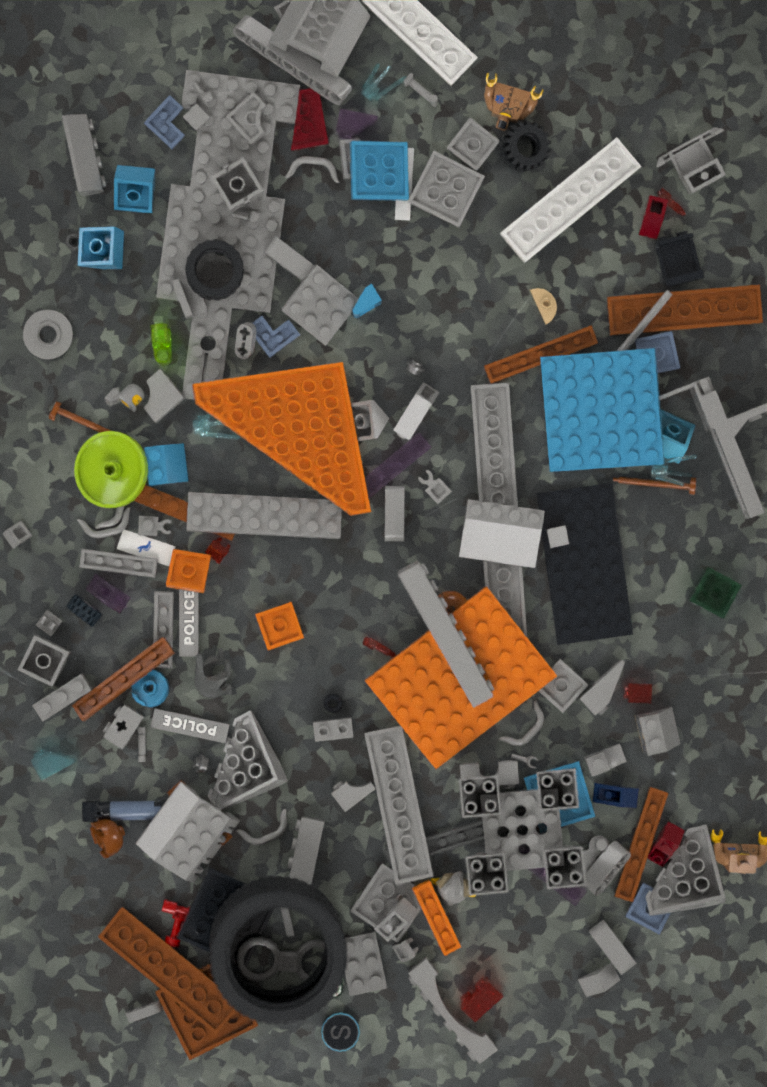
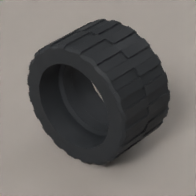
M217 239L199 243L190 252L185 266L189 286H191L194 293L210 301H220L221 299L229 298L240 287L243 280L244 267L239 252L234 246ZM208 253H221L232 263V277L223 287H207L197 277V264Z

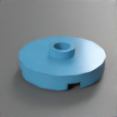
M153 669L131 686L133 698L144 707L159 706L165 701L169 693L168 679L156 669ZM153 685V691L149 692V686Z

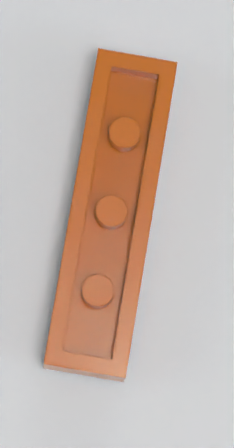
M428 879L413 887L414 895L442 954L446 956L461 948L430 880Z

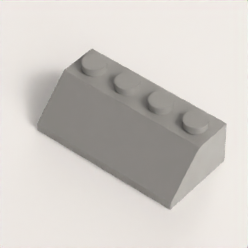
M87 114L62 116L79 194L83 197L104 192L103 187L107 185L105 176L100 174L99 168H102L100 156H96L95 149H98L96 137H92L91 131L94 130L92 119H88Z

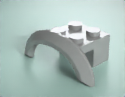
M714 127L659 157L656 167L658 168L671 160L688 194H692L718 180L726 174L717 158L714 159L705 141L723 132L724 129Z

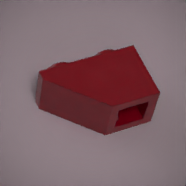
M649 195L640 225L639 236L657 240L665 216L668 199Z
M668 821L652 845L647 859L663 867L679 847L685 830Z

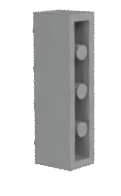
M302 816L301 820L297 819L295 831H299L297 839L293 838L291 850H295L293 858L289 857L287 868L291 869L290 876L287 877L305 881L308 885L312 884L325 820Z

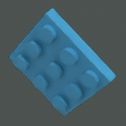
M351 141V200H409L408 142Z
M579 761L546 770L576 769L579 808L559 809L561 827L595 817ZM537 773L523 777L527 790L538 789ZM538 824L540 833L547 830L546 824Z

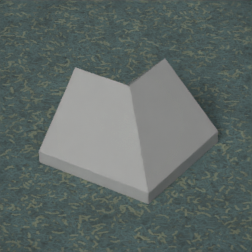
M374 400L351 403L358 441L378 440L389 417Z

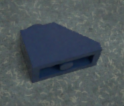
M595 783L593 802L617 807L637 808L639 789Z

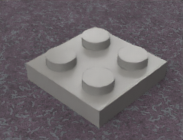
M469 118L446 149L477 172L500 141L473 119Z
M559 659L552 667L557 677L540 689L539 692L563 713L588 684Z

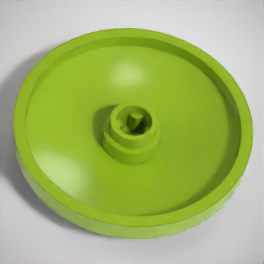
M115 431L98 433L89 438L77 454L74 466L75 480L82 495L92 504L103 508L123 507L134 501L146 484L148 462L145 452L134 438L125 433Z

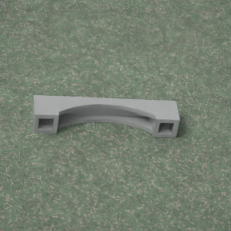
M424 957L408 970L410 975L408 977L409 981L413 986H419L422 990L419 992L426 1002L430 1000L434 1005L431 1007L438 1017L441 1015L445 1019L443 1023L450 1032L453 1030L456 1033L455 1039L462 1047L465 1045L468 1048L467 1054L474 1062L477 1060L481 1064L498 1050L496 1044L486 1032L481 1034L468 1028L449 1011L436 985L435 976L438 975V971L427 957Z

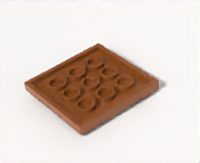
M210 963L199 969L214 981ZM161 989L155 991L189 1060L259 1025L257 1020H251L247 1016L241 1015L239 1011H236L218 1035H216Z

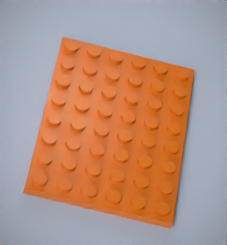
M487 586L454 610L452 614L457 621V624H455L458 631L462 630L467 639L464 641L467 648L471 646L476 655L473 658L476 664L480 663L485 671L483 677L486 681L490 680L495 689L492 691L494 697L473 708L430 630L365 679L367 685L435 769L439 768L557 677V674Z

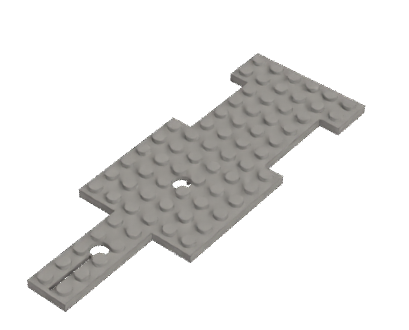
M186 70L181 106L185 110H190L197 103L210 116V119L197 131L190 186L171 184L156 298L179 301L171 281L186 278L185 266L190 252L199 243H203L206 240L217 239L234 246L243 260L244 273L241 285L233 295L220 301H210L203 298L208 311L192 317L182 390L185 399L195 400L193 384L223 379L232 308L263 313L271 312L277 262L266 255L264 251L275 237L279 239L281 237L285 199L267 197L276 122L295 124L300 85ZM195 80L204 93L210 91L214 101L205 104L199 92L191 83ZM254 91L267 107L261 116V126L265 134L251 146L225 116ZM243 157L264 190V194L234 211V213L249 216L251 210L261 215L256 224L248 220L232 217L233 213L230 212L211 180V176L223 170L225 165H231ZM213 252L204 255L199 260L196 273L200 282L205 286L220 288L230 281L233 274V266L225 255L218 256ZM205 336H211L216 341V345L211 351H206L201 347V340Z

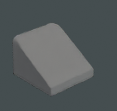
M22 520L3 532L4 537L13 549L32 537Z
M565 525L546 530L550 548L569 544Z

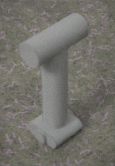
M412 73L405 78V87L411 86L428 100L432 107L438 105V97L432 95L415 81Z

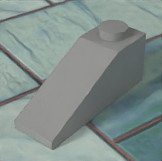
M620 659L578 697L593 715H602L608 709L606 705L610 703L625 664L623 660Z

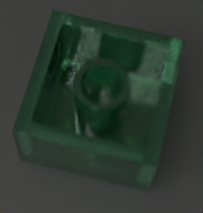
M705 567L687 601L724 619L742 585L709 567Z

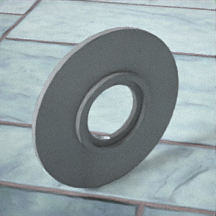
M41 310L34 313L27 320L23 329V340L27 349L41 359L60 357L69 349L73 339V330L69 320L55 310ZM45 326H51L56 330V338L51 343H45L40 339V330Z

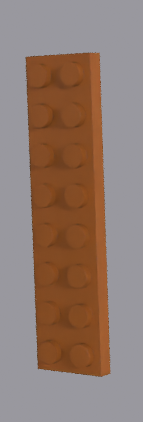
M760 284L671 292L673 294L642 333L763 323ZM665 292L607 297L610 336L631 334Z
M121 907L98 936V938L214 1034L218 1035L236 1012L233 1006H230L227 1000H224L213 980L124 907Z

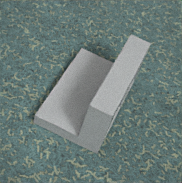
M187 278L171 281L186 319L208 311L204 299L197 293H194L188 284Z

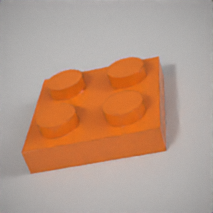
M173 549L166 587L204 593L211 555Z
M292 602L255 614L267 650L304 638Z

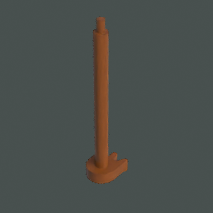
M58 401L55 402L48 418L55 421L57 414H60L99 433L111 431L61 408L62 403Z
M613 477V481L622 484L689 490L690 495H695L696 478L691 477L690 483Z

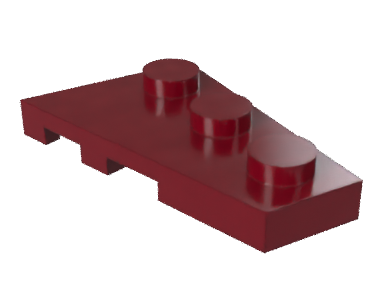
M311 88L299 90L291 151L329 145L320 94Z

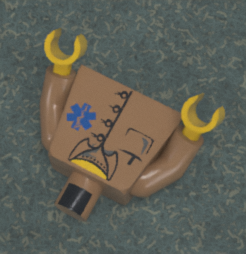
M489 73L486 74L487 84L485 86L484 98L487 109L491 111V116L498 118L496 128L499 130H507L509 121L517 123L518 120H524L534 111L538 99L544 92L542 89L540 94L535 93L536 86L533 87L531 92L498 83L497 74H495V79L493 80L488 78Z
M714 829L712 830L710 840L715 843L713 845L715 859L728 872L756 873V868H760L766 863L767 837H762L761 831L758 835V842L761 845L758 846L756 844L721 843L723 831L720 829L719 835H716Z

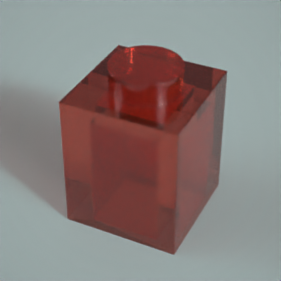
M627 682V687H624L623 697L627 698L626 702L651 704L652 684Z

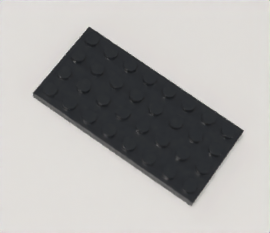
M613 483L536 493L538 510L545 511L541 533L557 645L633 635ZM565 525L569 544L550 548L546 530Z

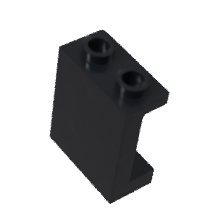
M688 231L677 233V237L669 238V235L663 236L654 243L665 288L704 278L693 241V233L688 234Z

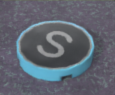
M339 1012L330 1015L324 1021L321 1033L326 1046L341 1052L349 1050L356 1044L360 1031L357 1021L351 1015Z

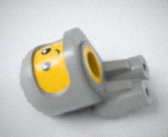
M129 384L122 391L119 387L113 388L104 399L110 407L113 404L116 405L122 402L127 408L135 412L137 410L136 406L143 401L145 395L140 386Z

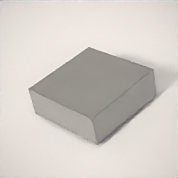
M196 103L183 118L198 131L210 119V116Z

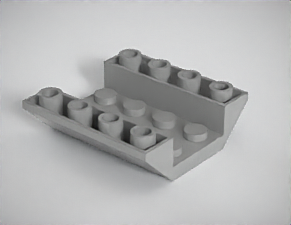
M292 0L272 34L269 43L284 51L291 45L322 61L320 69L338 77L371 15L359 0Z

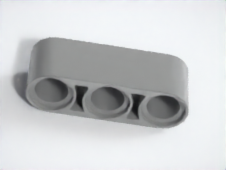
M277 237L272 240L264 251L266 255L300 281H303L314 267L311 262Z
M385 486V541L404 542V486Z
M613 841L586 872L585 887L595 896L601 894L630 859L631 853L618 841Z
M604 920L588 931L621 975L637 964Z

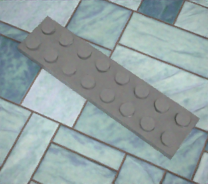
M188 492L186 531L340 539L342 509L328 499Z
M396 726L364 733L395 883L401 884L434 877L403 728Z

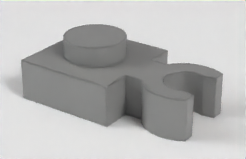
M427 470L426 473L429 475V479L425 481L419 477L418 480L420 483L428 485L425 491L438 505L452 491L440 478L434 481L432 473Z
M139 516L138 535L158 536V531H162V533L167 535L171 534V531L164 529V525L167 523L172 524V521L163 520L158 522L159 517Z

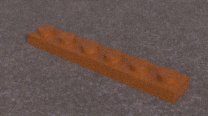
M592 325L484 365V369L491 384L541 365L540 357L568 355L595 345L598 341Z
M145 485L142 492L134 500L187 522L188 502ZM214 533L233 541L235 534Z
M161 637L74 703L72 707L80 719L85 722L175 654L174 650L166 638Z
M649 787L629 848L631 857L623 866L614 897L633 902L668 797V792Z

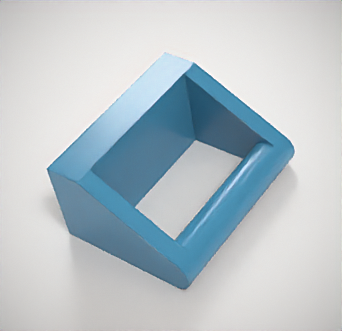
M372 284L365 287L353 308L354 318H359L381 304L382 300Z

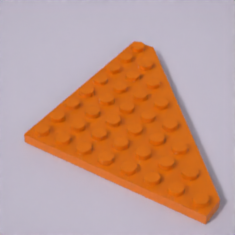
M343 362L195 383L192 385L196 405L346 513L353 516L371 512Z

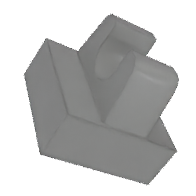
M46 610L36 626L49 636H52L63 620L49 610Z
M412 938L399 941V943H395L392 946L401 962L411 960L416 956L418 947L412 949L409 945L413 941Z

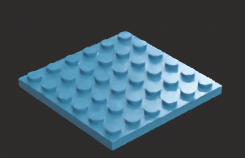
M656 348L540 357L550 472L665 464Z

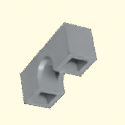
M82 673L32 706L43 722L93 690V688Z
M497 761L498 769L493 776L498 775L499 786L503 785L504 789L515 788V784H519L518 761ZM478 762L459 764L460 779L485 777L480 773Z

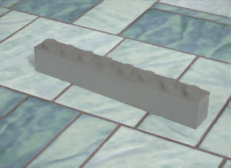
M417 560L397 571L473 708L494 697L492 691L495 689L490 680L486 681L483 677L485 673L480 663L476 664L473 658L476 657L471 646L467 648L464 641L467 639L462 630L458 631L455 624H457V621L453 614L447 613L445 608L448 605L444 598L438 597L436 593L438 587L434 580L429 581L427 577L429 572L425 564L420 565Z

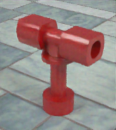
M165 899L162 911L172 914V918L175 919L171 935L166 936L165 942L172 947H179L181 940L176 936L190 906L187 908L177 905L178 902Z

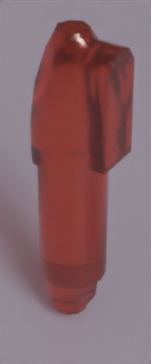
M661 188L657 192L659 198L668 199L667 205L681 216L686 215L683 208L672 199V195L665 189Z
M364 637L362 644L371 650L376 649L386 656H396L395 652L377 640Z

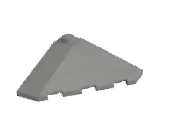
M251 710L234 719L232 726L235 729L232 738L228 737L223 752H226L223 764L219 763L214 776L217 778L215 787L210 789L208 793L211 805L221 811L270 791L288 781L278 757Z
M707 824L687 829L684 834V841L670 857L672 860L667 868L662 869L656 879L657 884L652 892L649 891L647 893L646 902L650 916L725 903V894Z

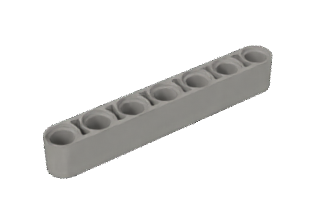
M245 15L233 28V34L236 38L335 105H340L352 91L351 85L347 81L320 69L321 64L299 49L289 45L287 50L284 51L270 44L269 40L274 32L254 18Z

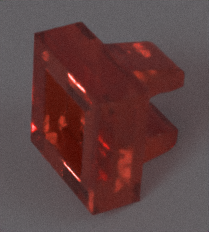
M221 537L216 540L214 539L205 551L207 555H211V558L219 564L226 557L231 547L229 544L223 547L220 544L222 541Z

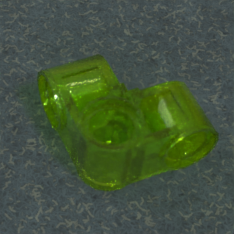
M167 323L152 324L150 329L154 358L159 365L167 366L172 362L171 330ZM161 352L168 353V358L164 361L158 359Z

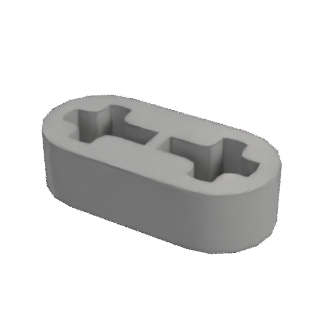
M245 322L237 329L235 353L241 359L252 356L255 350L257 331L255 325L251 322ZM247 328V331L250 332V334L247 335L244 329ZM245 346V349L248 350V352L244 353L245 351L242 349V347Z
M155 1001L132 1009L125 1014L130 1023L159 1013L163 1009L160 1001Z

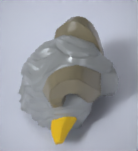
M462 871L446 873L440 878L430 879L433 884L437 885V892L446 906L460 903L466 897L476 896H469L468 880L465 879V874Z

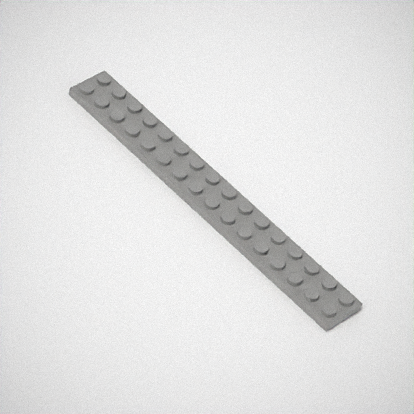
M509 383L471 385L478 499L483 502L518 507ZM483 560L485 586L489 588L527 636L522 566Z

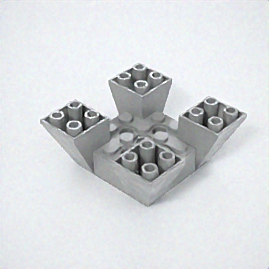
M576 769L537 772L538 789L500 792L498 775L459 779L462 818L482 816L485 852L466 856L469 896L508 893L507 871L545 868L547 889L586 886L583 846L563 845L559 809L579 808ZM522 805L526 808V813L524 815H517L515 808ZM539 823L547 825V830L544 833H539L536 830V826ZM519 825H526L528 831L526 834L521 835L517 832V827ZM499 827H507L509 833L506 836H500L497 831ZM527 844L530 850L528 853L522 854L518 849L519 846Z

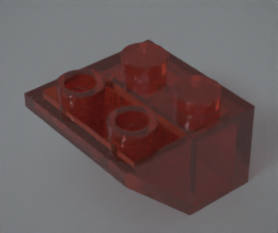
M488 977L479 979L474 984L475 988L471 992L466 991L460 997L461 1001L459 1004L461 1010L474 1022L478 1021L504 997L503 993Z

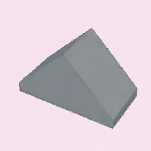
M610 963L579 978L578 981L585 996L588 997L607 991L618 983L620 978L613 964Z

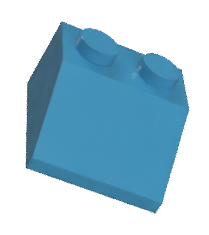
M117 165L114 177V210L152 213L155 169Z
M117 227L79 228L78 266L97 269H122L124 231Z
M184 443L144 447L148 462L149 486L189 482Z

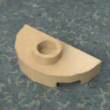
M531 289L530 293L546 325L552 321L556 314V300L545 289Z

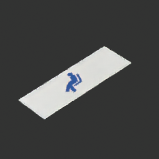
M127 530L122 531L117 546L118 550L136 556L156 558L158 563L170 566L172 552L176 548V546Z

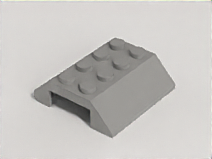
M180 781L136 841V845L163 867L182 879L195 883L200 876L199 874H202L204 871L200 864L210 863L211 860L209 858H213L222 846L220 842L224 843L226 841V838L222 835L223 832L232 833L233 829L231 827L235 828L240 820L226 811L225 814L199 797L195 790Z

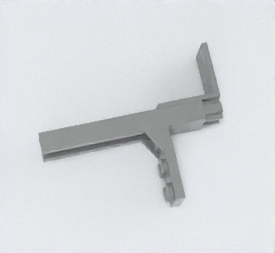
M709 377L659 396V399L662 400L685 390H690L706 431L710 430L744 518L749 519L765 513L735 436L747 420L752 422L762 418L761 414L765 412L767 415V403L727 419L718 394L714 390Z

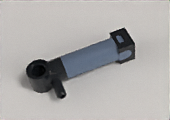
M166 800L82 802V822H96L101 819H110L112 821L152 820Z

